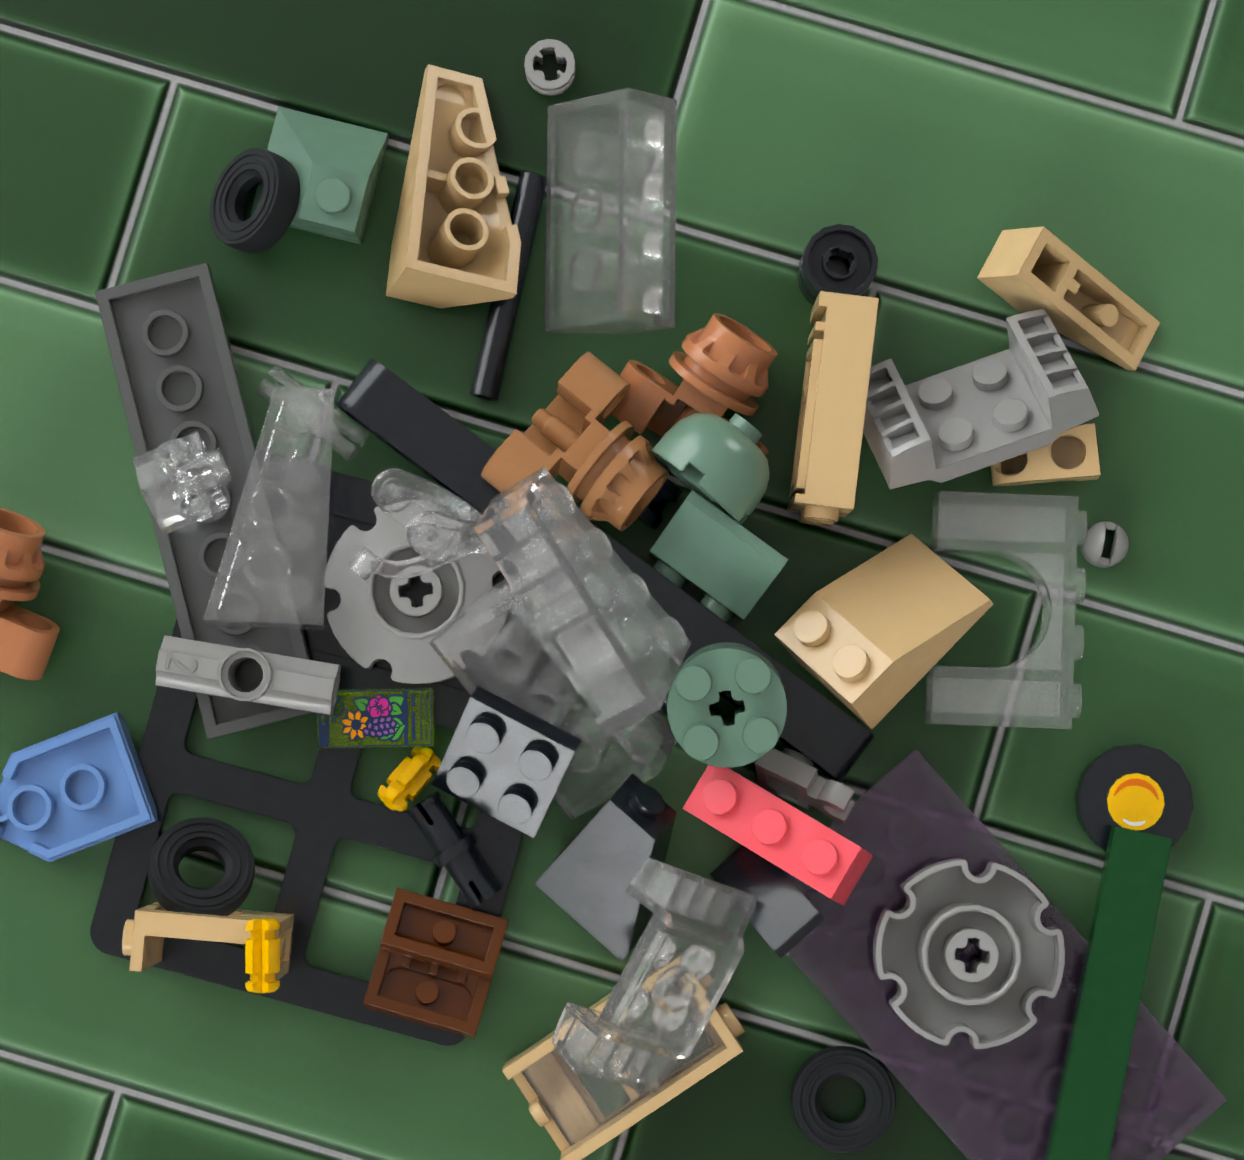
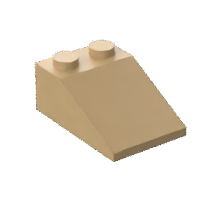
M910 534L815 592L774 635L796 662L869 728L873 729L985 614L993 603L913 534Z

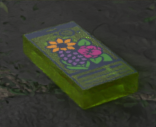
M434 688L338 690L333 715L317 713L318 748L435 746Z

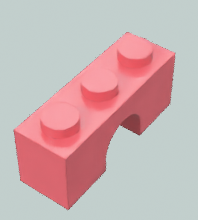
M708 765L682 808L843 906L874 856L859 845L730 768Z

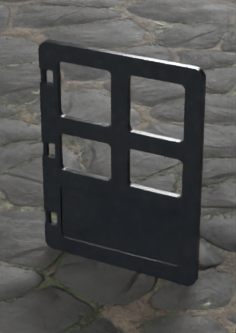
M257 451L310 660L341 665L338 691L431 689L432 724L456 730L470 696L479 686L553 725L587 600L585 593L473 509L439 500L444 505L443 517L446 521L456 522L465 513H469L489 531L500 547L507 564V570L496 575L494 587L499 592L509 594L511 598L508 617L498 640L484 657L479 656L474 651H466L460 655L458 665L461 673L459 675L430 684H407L393 681L391 679L392 667L388 661L379 660L371 669L364 668L350 657L338 642L330 627L327 614L339 607L341 598L336 590H330L324 586L325 572L335 545L351 525L356 526L361 531H369L376 525L377 517L374 512L376 507L405 498H435ZM420 576L412 577V587L403 589V597L412 599L415 607L423 606V597L433 594V586L424 584ZM551 599L570 603L562 636L543 632ZM176 619L172 636L182 638L178 620ZM158 686L138 756L157 808L158 821L115 838L90 928L91 939L96 948L103 953L130 960L131 956L123 955L122 937L125 922L127 919L134 920L135 910L141 907L148 882L150 855L161 835L171 798L177 793L189 795L292 824L295 828L296 835L274 912L294 914L289 972L279 979L280 986L275 992L253 994L440 1045L451 1046L461 1042L465 1038L464 1036L364 1008L363 1001L369 981L315 967L306 958L334 850L339 840L347 838L434 862L432 857L436 853L413 818L409 817L406 811H392L384 805L358 799L353 794L352 785L363 747H320L312 777L306 783L287 780L195 755L188 750L186 742L198 702L196 692ZM430 690L408 691V717L412 718V712H415V719L420 720L421 693L422 721L431 723ZM404 691L338 692L342 698L338 699L337 695V700L343 703L344 712L339 717L329 715V746L364 745L365 739L360 740L356 738L351 742L349 735L341 734L344 726L340 723V719L346 717L348 709L353 712L357 710L353 703L354 698L365 696L370 699L376 694H382L386 697L392 694L404 695ZM425 693L427 703V719H425ZM411 694H415V707H412ZM335 703L337 705L333 713L339 714L342 707L339 703ZM332 717L336 718L335 723L331 722ZM481 811L479 821L474 827L465 828L460 826L464 834L471 832L477 841L473 845L474 849L502 889L486 901L485 899L481 900L482 903L472 909L501 918L523 833ZM459 891L456 905L471 909L468 901L462 892ZM164 937L162 961L153 965V967L248 992L245 982L250 981V974L245 973V947L224 942Z

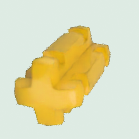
M421 746L414 747L411 751L413 758L410 759L406 756L387 778L386 782L389 786L387 788L384 785L379 787L378 797L388 809L399 812L405 811L409 806L406 800L414 801L432 780L433 774L431 771L433 770L437 773L441 760L427 746L424 748Z
M256 918L249 920L245 925V930L250 931V938L245 940V973L250 974V981L245 982L248 992L272 993L278 990L280 986V981L275 980V973L280 972V938H275V930L280 929V923L276 919Z

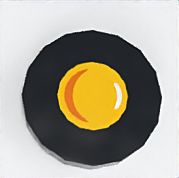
M1141 744L1115 746L1096 757L1081 774L1075 793L1076 812L1079 823L1089 838L1105 852L1107 850L1111 825L1173 838L1171 847H1173L1187 830L1193 810L1191 784L1181 766L1163 751Z

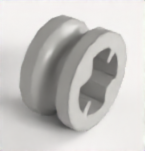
M555 39L541 40L530 47L525 56L524 68L527 82L533 90L542 95L554 96L562 94L570 88L575 79L576 72L575 59L570 48L563 42ZM549 54L555 55L557 64L566 65L565 72L557 70V79L552 81L545 80L543 71L534 70L536 62L543 65V56Z

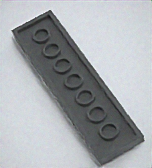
M206 262L95 291L182 638L310 659L211 267ZM246 659L237 666L235 681L242 691L251 692L261 684L263 670L255 659ZM196 693L207 739H214L313 713Z

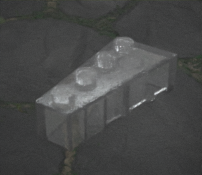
M275 386L203 618L207 625L324 630L335 389Z
M545 467L495 496L477 522L474 530L516 595L527 593L533 603V614L536 620L534 625L545 642L556 639L567 656L573 669L567 672L566 675L578 694L586 690L589 691L603 713L595 721L607 738L660 710L691 645L679 622L673 617L668 616L649 593L644 580L628 568L613 550L605 533L593 526L575 504L570 491L564 485L558 483Z

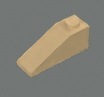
M1044 226L1002 230L977 279L1022 313L1045 309L1058 333L1128 371H1135L1160 324L1156 318Z

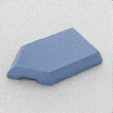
M119 712L11 753L2 773L3 779L0 784V838L29 851L28 853L47 862L56 861L158 821L157 808L128 726Z

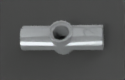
M164 635L155 669V685L226 697L238 701L333 715L340 684L341 665L263 652L251 648H239ZM246 659H255L263 670L261 684L251 692L242 691L235 681L236 668Z

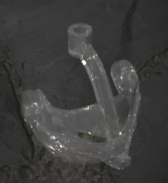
M399 468L387 469L382 471L372 483V498L383 512L407 530L408 543L421 555L408 560L393 561L377 557L368 548L363 547L348 567L365 581L373 572L384 578L405 579L425 574L473 552L483 555L489 548L485 517L455 494L427 479Z

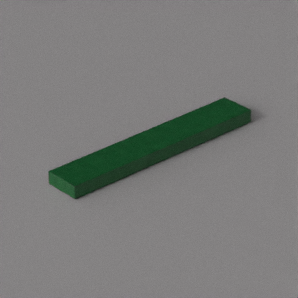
M1111 825L1045 1160H1109L1173 838Z

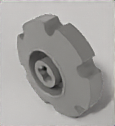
M405 498L376 507L374 512L377 522L371 530L361 531L356 526L351 525L343 533L331 553L324 577V586L330 590H336L341 598L339 607L327 614L330 627L340 645L350 657L364 668L371 669L379 660L388 661L392 667L391 679L401 683L430 684L459 675L461 673L458 665L460 655L466 651H474L479 656L484 657L498 640L506 623L511 598L509 594L499 592L494 587L496 575L506 571L507 564L493 536L469 513H465L456 522L446 521L443 517L444 505L441 501L435 499ZM420 576L424 584L433 586V594L425 595L423 597V606L415 607L412 599L403 597V589L412 587V577Z
M955 858L931 864L907 878L900 886L906 895L905 906L898 911H891L887 908L882 910L873 940V961L877 977L881 980L893 979L897 982V992L889 1000V1005L894 1012L915 1032L926 1039L944 1046L949 1045L953 1035L958 1032L967 1033L969 1043L975 1049H986L1010 1042L1031 1029L1037 1023V1018L1031 1010L1033 1001L1039 996L1050 998L1056 996L1065 965V947L1062 931L1054 926L1046 928L1041 924V913L1049 905V901L1044 894L1023 875L992 861L987 863L986 869L979 875H972L970 873L966 860ZM968 938H972V944L982 949V954L980 958H971L969 967L965 968L964 962L955 956L956 948H965Z

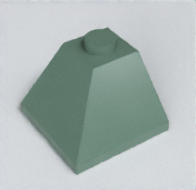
M278 106L267 150L288 160L296 169L299 177V203L289 227L361 245L389 134ZM263 182L257 187L250 216L255 213L261 202L264 188Z

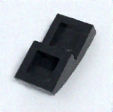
M743 845L710 873L726 895L780 958L825 920L781 868Z

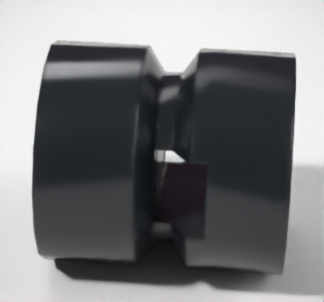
M836 224L824 227L811 237L803 251L797 273L800 291L808 302L813 305L820 291L864 296L877 272L878 257L875 245L864 232L854 226Z

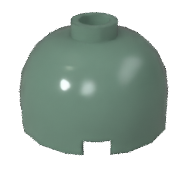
M695 413L677 422L651 450L656 459L688 488L697 491L709 500L711 504L740 525L757 507L766 492L770 477L768 459L756 445L762 434L736 413L729 421L713 413Z

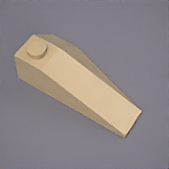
M430 64L425 68L391 245L386 296L442 309L513 299L517 294L521 239L517 224L512 225L506 197L510 192L506 176L500 175L493 146L497 138L482 78Z

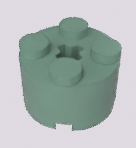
M719 642L698 649L680 665L670 684L667 716L675 739L690 757L711 766L733 768L750 764L775 747L785 726L787 700L778 671L762 654L743 644ZM725 690L731 691L733 700H743L744 705L735 708L734 716L724 718L720 709H711L710 704L719 702V692Z

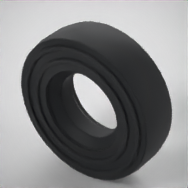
M261 148L248 149L237 155L220 175L211 199L210 221L217 238L227 246L245 253H261L274 246L288 230L298 207L300 183L294 166L284 157ZM263 182L264 188L261 202L255 213L246 220V208L249 198L255 188Z
M206 817L186 819L168 828L155 843L148 867L151 890L156 900L166 911L228 916L241 906L251 890L255 875L254 856L245 837L233 826L223 821ZM196 851L212 853L222 862L225 871L224 877L218 884L210 888L192 887L182 879L179 873L181 860L186 855Z
M834 1046L815 1053L799 1068L792 1083L790 1103L792 1114L799 1129L813 1144L830 1152L853 1153L871 1146L887 1131L894 1116L896 1096L894 1085L888 1072L875 1057L855 1047ZM838 1077H849L856 1080L865 1092V1105L862 1112L855 1119L847 1122H838L830 1119L823 1112L820 1104V1096L824 1086L832 1079Z

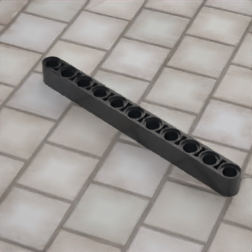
M371 358L336 403V406L350 418L679 665L698 649L719 642L743 644L762 654L778 671L787 700V717L779 740L792 750L806 756L816 768L833 780L841 783L873 740L874 735L858 721L573 507L567 506L562 502L561 498L546 488L525 510L520 509L481 477L485 465L496 450L376 360ZM731 691L719 692L723 698L735 707L744 705L743 700H733Z

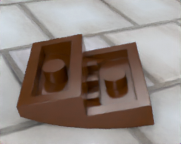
M397 888L382 934L380 949L364 997L363 1007L475 1039L509 920Z

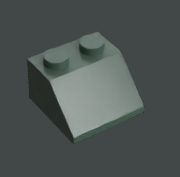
M694 490L687 496L649 552V555L657 560L653 567L655 570L679 588L687 582L704 595L699 603L726 623L731 616L742 622L788 561L786 557Z

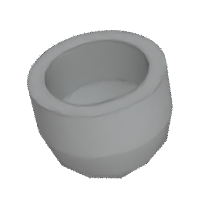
M1111 521L1095 523L1088 527L1082 535L1080 542L1081 552L1084 558L1093 566L1100 568L1114 566L1120 563L1128 553L1129 539L1127 533L1120 525ZM1106 529L1114 532L1110 558L1101 557Z

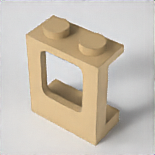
M155 902L135 910L134 920H126L122 937L123 955L131 956L129 971L142 972L162 961L164 937L245 944V940L250 938V931L245 930V925L249 920L272 918L280 923V929L275 930V938H280V972L275 973V980H279L289 972L294 914L237 909L228 916L166 911L159 902Z

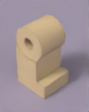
M1095 423L1075 426L1062 432L1050 445L991 465L993 486H1016L1071 480H1098L1101 473Z

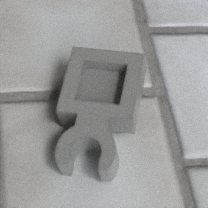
M772 748L764 756L756 760L755 770L758 786L808 810L813 806L829 818L845 824L855 806V802L851 800L855 793L854 790L837 781L826 780L818 776V769L813 767V763L806 756L789 748H784L782 752Z

